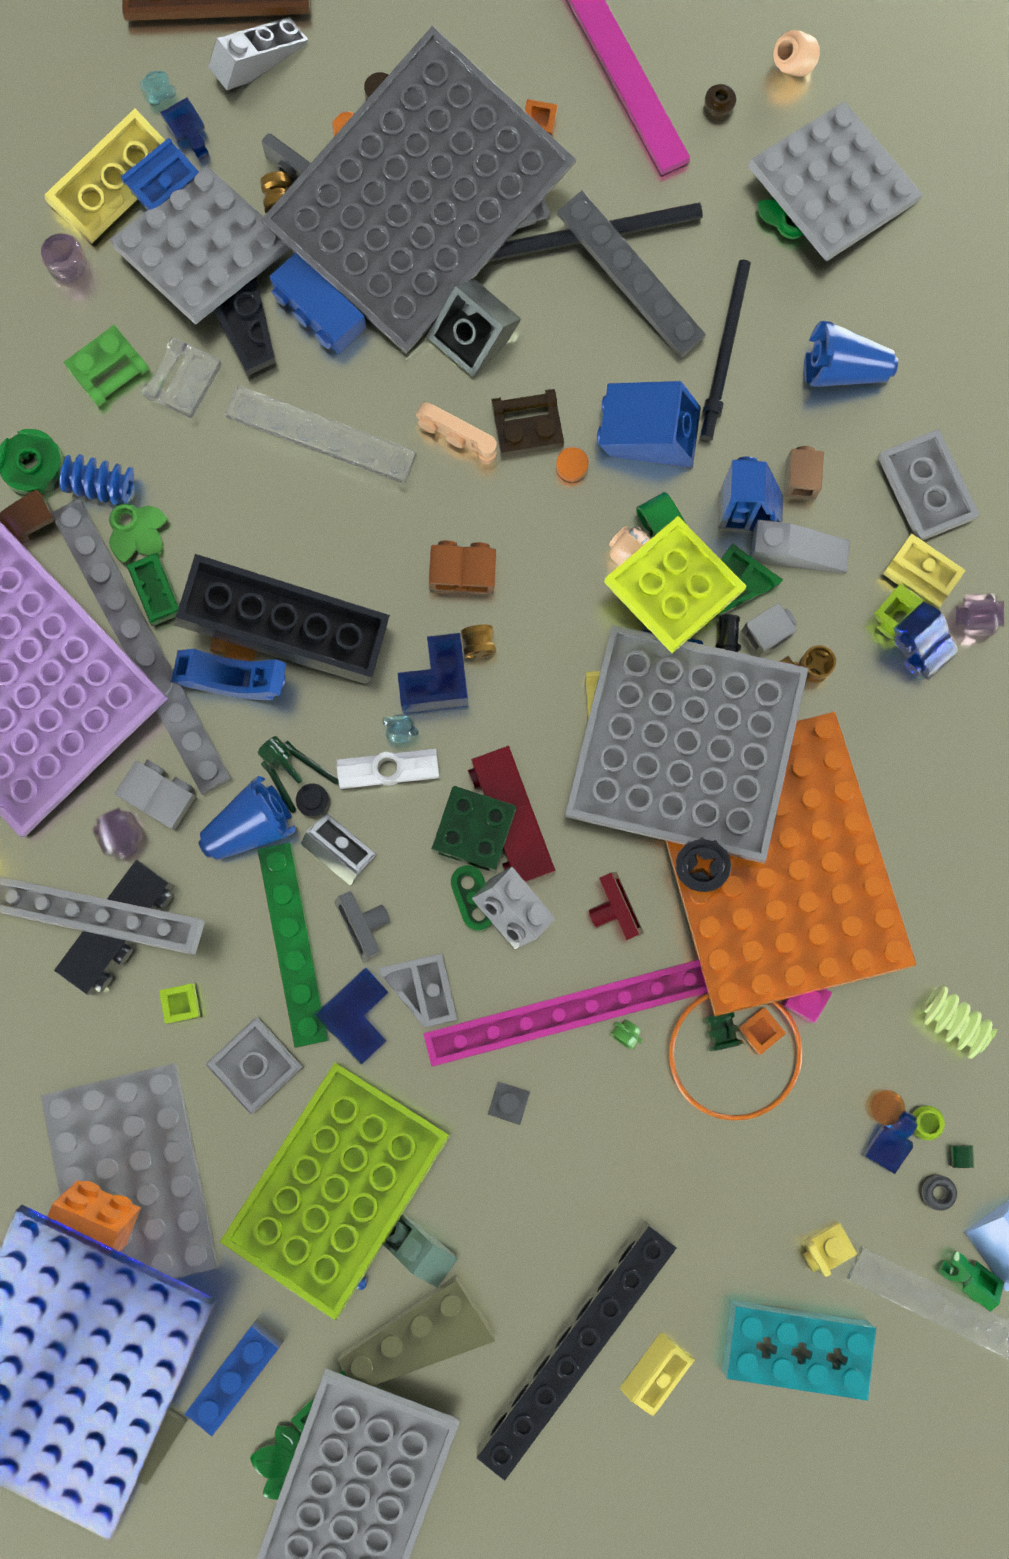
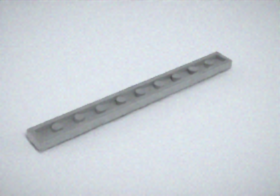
M78 498L52 512L55 523L123 650L168 697L156 711L200 793L205 795L229 782L232 778L183 687L171 683L173 669L83 502Z

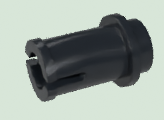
M732 614L719 616V643L715 647L734 652L740 651L741 645L738 644L740 617Z

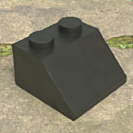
M471 279L455 285L426 337L472 377H475L507 344L521 318L477 280Z

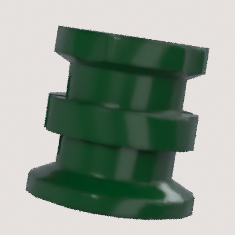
M734 1012L704 1018L705 1023L709 1024L711 1030L708 1031V1036L713 1038L714 1045L710 1047V1051H718L744 1044L743 1040L737 1039L736 1032H739L738 1026L733 1024Z

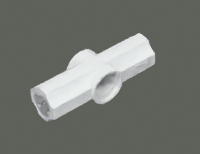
M436 749L401 753L382 752L374 756L338 759L337 776L339 788L347 789L382 784L392 786L400 782L439 778ZM387 761L394 762L397 765L396 772L389 777L379 773L380 766Z

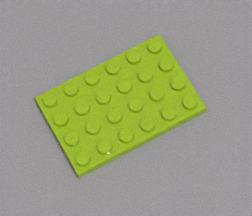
M334 1062L223 1235L220 1243L333 1320H337L447 1143L450 1135Z

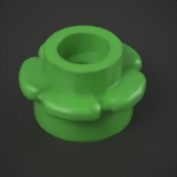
M626 1019L622 1023H614L615 1028L610 1035L620 1044L633 1050L637 1043H642V1038L638 1036L641 1030L635 1024Z

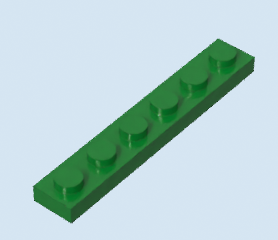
M285 843L257 849L294 1047L298 1048L329 1041L292 844Z

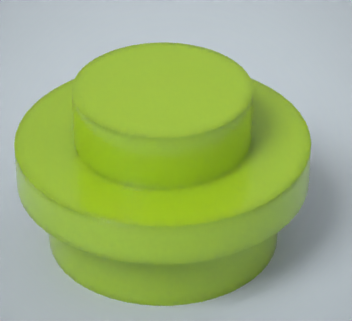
M920 1106L910 1116V1128L914 1135L920 1139L934 1140L944 1130V1117L933 1106Z

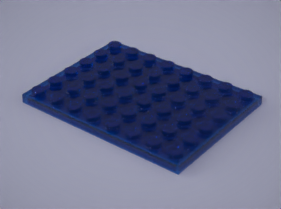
M19 1206L14 1213L0 1248V1485L110 1540L117 1529L216 1299L27 1206Z

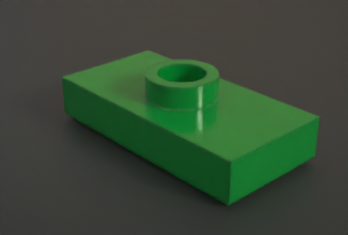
M154 553L127 564V569L149 623L154 626L176 617L179 604L159 555Z

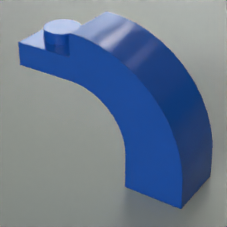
M198 649L177 650L171 683L218 695L251 700H273L274 696H280L281 689L285 684L284 673L286 663L276 659L241 661L220 657Z

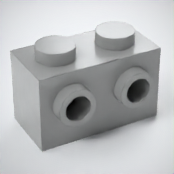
M513 867L490 878L472 897V900L514 949L538 939L555 919Z

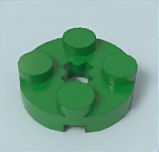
M23 429L17 431L18 434L9 439L7 437L0 444V475L4 482L12 490L25 495L37 489L42 494L53 490L54 484L60 478L64 461L62 451L53 439L45 432L37 429ZM31 455H35L37 464L31 469H27L22 463L23 459L28 460Z

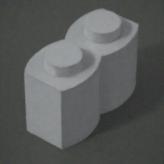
M148 759L144 765L135 760L114 794L175 831L196 796L189 792L192 786L176 776L173 781L163 777L161 774L164 769Z

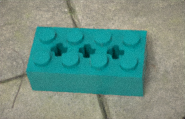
M730 1300L722 1372L730 1380L868 1401L876 1327L867 1320ZM767 1337L770 1345L766 1350L761 1351L756 1346L757 1342L763 1343V1338ZM798 1343H801L805 1349L799 1356H795L792 1348H798ZM836 1348L839 1355L834 1361H830L827 1358L828 1352L833 1353V1349Z

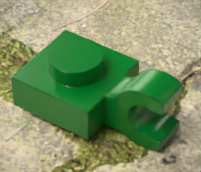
M955 1251L952 1255L951 1263L956 1267L951 1266L946 1261L942 1262L940 1268L941 1275L950 1281L963 1282L962 1290L972 1300L981 1304L989 1312L999 1306L1004 1282L977 1260L971 1264L963 1254Z

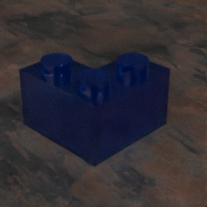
M460 633L427 636L431 669L397 673L403 713L469 706Z

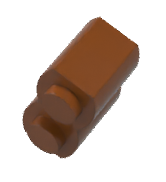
M443 540L439 541L438 545H431L429 590L483 594L494 593L496 549L490 548L489 544L483 542L471 543L470 547H460L454 541Z

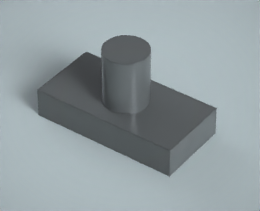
M352 891L338 896L334 903L362 962L375 957L380 950L371 931L390 923L387 910L381 904L362 913Z

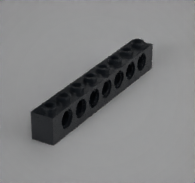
M644 1222L477 1447L476 1458L502 1480L505 1481L677 1249L673 1242L649 1223Z

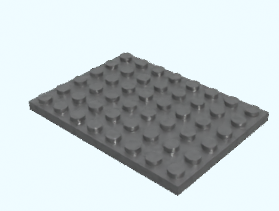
M432 25L266 213L261 222L294 253L332 284L373 325L407 354L433 325L455 285L473 279L572 168L576 163V158Z

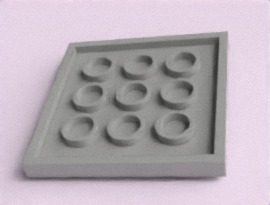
M845 101L756 155L748 164L749 169L825 261H828L916 204L923 195Z
M207 165L199 170L193 181L181 190L174 191L167 201L154 209L147 210L110 239L113 248L195 325L290 250L287 245L262 224L261 219L263 216Z

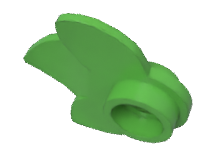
M131 504L116 506L109 517V523L113 529L109 544L115 557L122 563H127L135 551L145 556L154 553L160 555L162 552V539L157 529L167 522L168 519L165 514L158 508L150 505L136 508ZM124 517H132L129 525L121 524Z

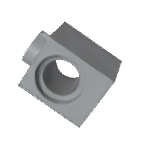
M780 603L748 621L741 631L757 656L761 657L792 638L797 631L795 627L797 623L793 614L787 608L783 609Z

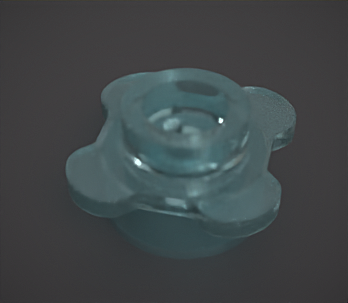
M152 71L140 82V89L146 92L148 103L151 106H158L161 101L167 98L172 99L176 96V88L170 85L168 81L169 76L165 71Z
M405 715L383 718L382 723L387 725L385 735L392 741L407 743L411 741L412 736L419 734V729L414 727L412 719Z

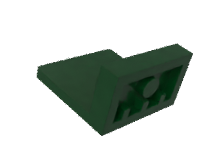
M453 786L431 848L432 852L496 873L516 806Z

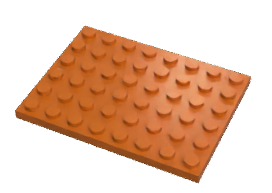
M835 712L796 722L765 864L729 855L731 871L726 882L713 891L699 892L684 885L676 872L677 855L685 845L665 840L715 1016L912 968L916 965ZM697 854L698 863L694 870L696 868H704L710 873L709 865L713 858L704 860Z

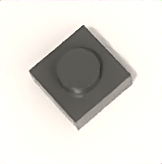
M498 1081L488 1115L520 1125L530 1091Z

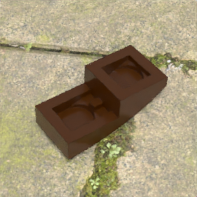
M38 489L0 512V522L21 544L30 540L29 534L55 521Z

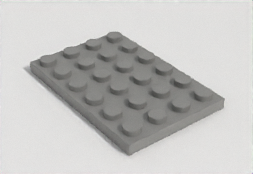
M177 1063L40 1095L60 1196L77 1180L90 1181L97 1184L100 1190L112 1195L125 1196L132 1201V1204L141 1207L127 1245L104 1271L72 1257L81 1302L219 1267Z
M325 1368L257 1559H409L460 1419Z

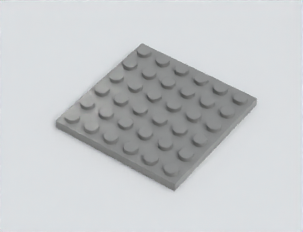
M612 625L565 817L686 845L688 841L692 842L701 837L711 841L717 840L719 845L727 849L728 855L765 864L808 668L688 641L671 653L652 633Z

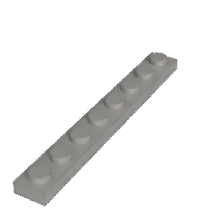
M0 877V913L196 955L205 923L201 919Z

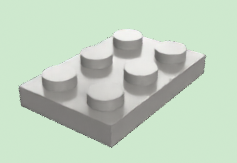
M939 429L880 452L878 455L881 466L913 534L922 541L979 517L980 514Z

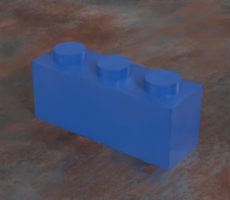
M296 253L270 275L273 286L271 292L276 300L283 306L288 304L294 310L293 314L304 327L310 325L317 332L315 335L325 348L329 349L332 347L340 354L366 330L364 315Z
M257 1319L184 1415L212 1437L277 1352L284 1340Z

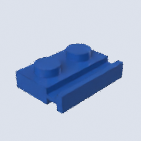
M168 138L123 174L121 180L128 186L140 203L147 210H151L167 201L174 191L181 190L193 181L199 171L181 150L177 149L172 140Z

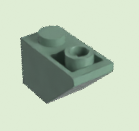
M404 1214L401 1215L384 1243V1246L413 1275L437 1288L458 1260L438 1239Z

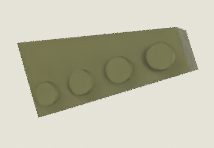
M457 1274L343 1351L339 1356L338 1363L347 1377L374 1386L495 1342V1333Z

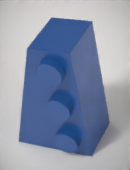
M749 456L732 460L719 492L718 529L753 531L758 520L783 522V494L767 462L758 461L757 458Z

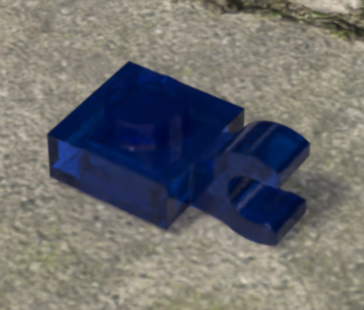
M188 97L160 112L164 122L178 143L187 139L198 159L209 154L205 147L206 143L199 131L205 129V126Z
M904 1110L892 1129L882 1124L866 1148L865 1157L896 1174L913 1148V1142L907 1138L914 1133L918 1126L915 1122L917 1117Z

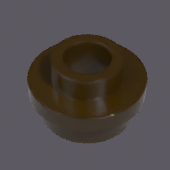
M717 84L710 87L705 96V105L708 111L717 117L730 113L736 104L734 90L725 84ZM716 97H723L726 100L720 101Z

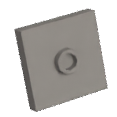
M255 1017L205 1064L250 1115L257 1111L303 1068L258 1017Z

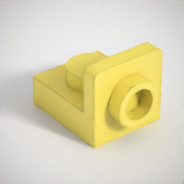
M839 1222L830 1225L802 1242L807 1250L802 1255L813 1273L818 1270L824 1277L831 1275V1269L857 1255L855 1248Z

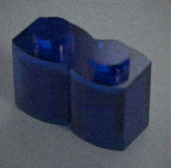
M924 601L894 627L897 637L895 643L904 653L906 668L915 676L921 675L929 680L958 654L957 646L949 634V627L945 617L940 610Z

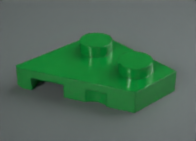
M732 543L721 560L747 587L742 594L717 615L721 616L778 587L783 579Z

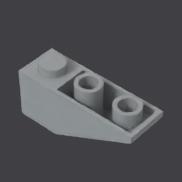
M290 17L218 37L208 67L226 90L251 83L307 44L308 39Z

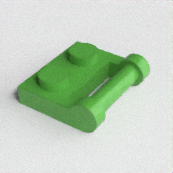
M115 324L63 362L98 407L106 402L104 398L138 373L143 375L150 370L142 357L135 351ZM129 359L131 363L97 388L94 386L96 382Z

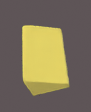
M660 1333L622 1383L620 1390L631 1402L654 1417L695 1359L665 1334Z

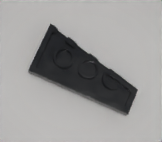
M255 277L213 310L247 376L276 363L257 277Z

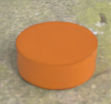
M569 447L564 449L557 457V473L562 479L569 482L581 480L588 471V457L579 448Z

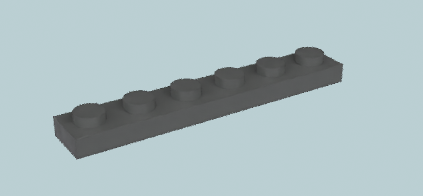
M583 190L558 210L557 215L680 359L705 338L706 334Z

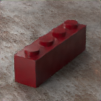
M509 745L471 759L473 768L467 771L474 789L480 787L483 795L516 806V811L503 847L507 862L502 863L504 871L513 867L526 884L555 874V867Z

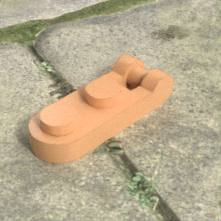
M422 402L415 414L419 419L418 425L430 433L437 431L446 436V440L455 447L463 448L465 446L478 453V459L483 464H491L496 460L497 443L494 437L431 403Z

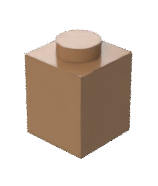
M799 446L796 449H791L786 459L784 496L808 499L817 498L822 489L824 451H815V448L810 446Z

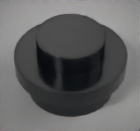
M315 783L306 784L297 792L296 806L302 814L316 817L323 814L328 808L329 795L321 785Z

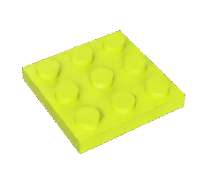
M679 516L611 572L604 581L671 653L675 652L742 594L747 587Z

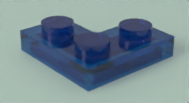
M366 967L356 974L314 1014L360 1065L386 1042L364 1015L389 992Z

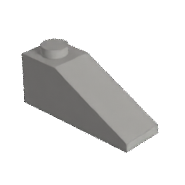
M758 520L752 531L750 556L761 564L846 573L850 540L791 523Z

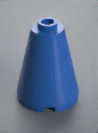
M820 321L811 333L809 341L814 342L812 352H806L804 358V378L806 383H811L810 386L824 387L887 382L897 372L898 358L895 357L892 349L830 321Z
M258 776L253 779L200 832L201 840L198 841V844L206 857L210 858L212 856L215 860H220L287 838L295 833V825L289 828L287 819L292 817L287 805L272 785L266 788L261 783L266 780L264 777Z

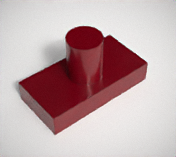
M611 872L600 877L599 879L609 901L589 909V915L595 927L598 928L617 919L626 940L643 934L644 931L618 873Z

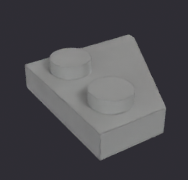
M442 953L379 968L381 976L388 982L424 1028L457 1020Z

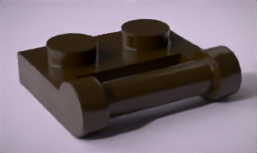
M555 389L545 390L544 394L501 400V397L491 399L501 457L564 447ZM547 406L548 414L508 421L504 419V413Z

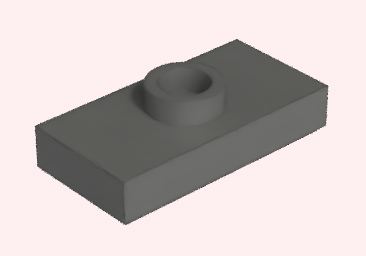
M268 133L261 141L265 157L277 165L280 172L288 173L291 178L297 179L311 164L272 134Z

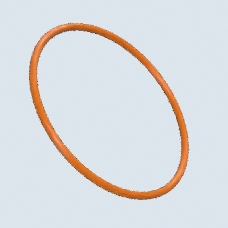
M708 993L701 996L682 1013L674 1027L670 1040V1067L679 1090L697 1109L719 1119L747 1120L771 1111L790 1093L801 1069L802 1042L793 1018L778 1001L771 1002L789 1021L797 1043L796 1068L785 1091L769 1106L746 1115L720 1114L705 1108L688 1094L678 1077L675 1067L674 1047L678 1031L687 1015L698 1004L710 998Z

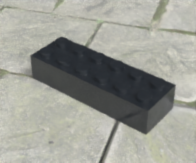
M195 554L174 626L367 684L373 677L390 615Z

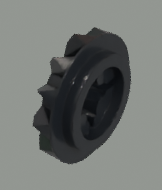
M701 837L692 842L688 841L678 852L676 859L677 875L682 883L692 890L699 892L713 891L721 887L730 875L731 861L727 849L719 845L717 840L711 841ZM697 854L704 860L713 858L709 865L710 873L704 868H696L694 870L698 863Z

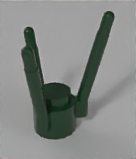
M274 736L259 748L258 755L264 760L261 766L270 775L291 813H295L296 808L275 769L280 771L284 768L297 783L302 782V777L290 765L292 761L290 754L334 784H339L337 777L297 750L288 740L283 743L278 736Z

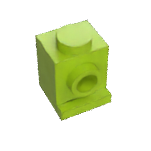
M899 584L874 613L877 622L880 623L877 628L890 639L898 636L904 640L919 621L929 614L926 601L902 584ZM905 615L900 623L895 621L897 616Z

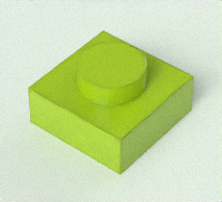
M194 983L159 990L165 1024L201 1017Z

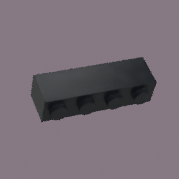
M135 860L107 899L158 910V908L163 910L173 897L171 891L175 885L143 862ZM83 931L54 971L86 995H95L96 992L101 993L111 982L113 977L110 973L116 965H122L131 955L133 949L130 946L133 942Z

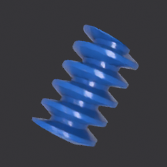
M78 454L74 462H72L70 455L65 457L59 483L64 493L74 492L79 497L86 494L89 499L99 498L103 503H108L111 500V503L115 506L128 502L134 485L133 467H128L123 475L121 464L118 463L115 464L111 472L109 471V462L106 460L101 463L100 468H97V460L94 457L89 459L87 465H84V455Z

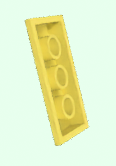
M136 109L132 110L45 194V201L79 234L93 244L138 200L128 186L122 182L121 176L162 144L165 139Z

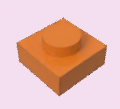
M527 99L525 112L551 136L553 135L558 104Z
M765 1007L759 1009L738 1027L739 1032L758 1055H761L786 1034Z

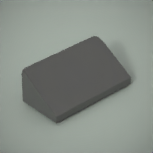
M327 812L305 833L301 841L303 847L349 885H352L377 855Z

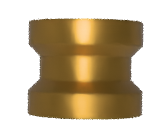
M473 625L461 630V637L466 642V647L463 649L465 658H483L496 653V645L491 641V636L494 634L492 625Z

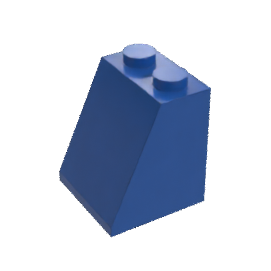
M682 381L608 383L606 395L602 398L603 419L602 426H599L597 431L598 443L610 457L691 468L694 463L701 406Z

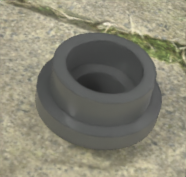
M934 1175L924 1182L922 1197L930 1208L943 1211L954 1205L957 1199V1189L953 1181L948 1177ZM937 1186H941L944 1190V1194L940 1199H936L933 1195V1191Z

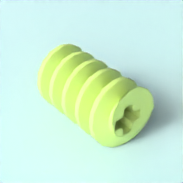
M941 985L930 995L920 1010V1013H926L923 1023L928 1025L936 1020L937 1025L934 1032L938 1034L947 1029L948 1033L945 1040L950 1042L958 1037L959 1042L956 1049L960 1051L969 1046L970 1050L967 1057L972 1059L986 1049L995 1037L998 1029L997 1027L992 1029L993 1024L989 1019L981 1021V1013L974 1010L970 1012V1004L967 1002L958 1004L959 996L953 993L947 996L948 987Z

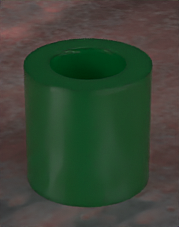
M951 1145L952 1167L974 1168L973 1145Z

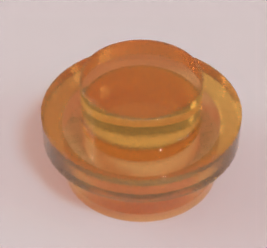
M884 1090L874 1095L870 1103V1111L877 1122L884 1125H893L903 1118L905 1103L896 1092Z

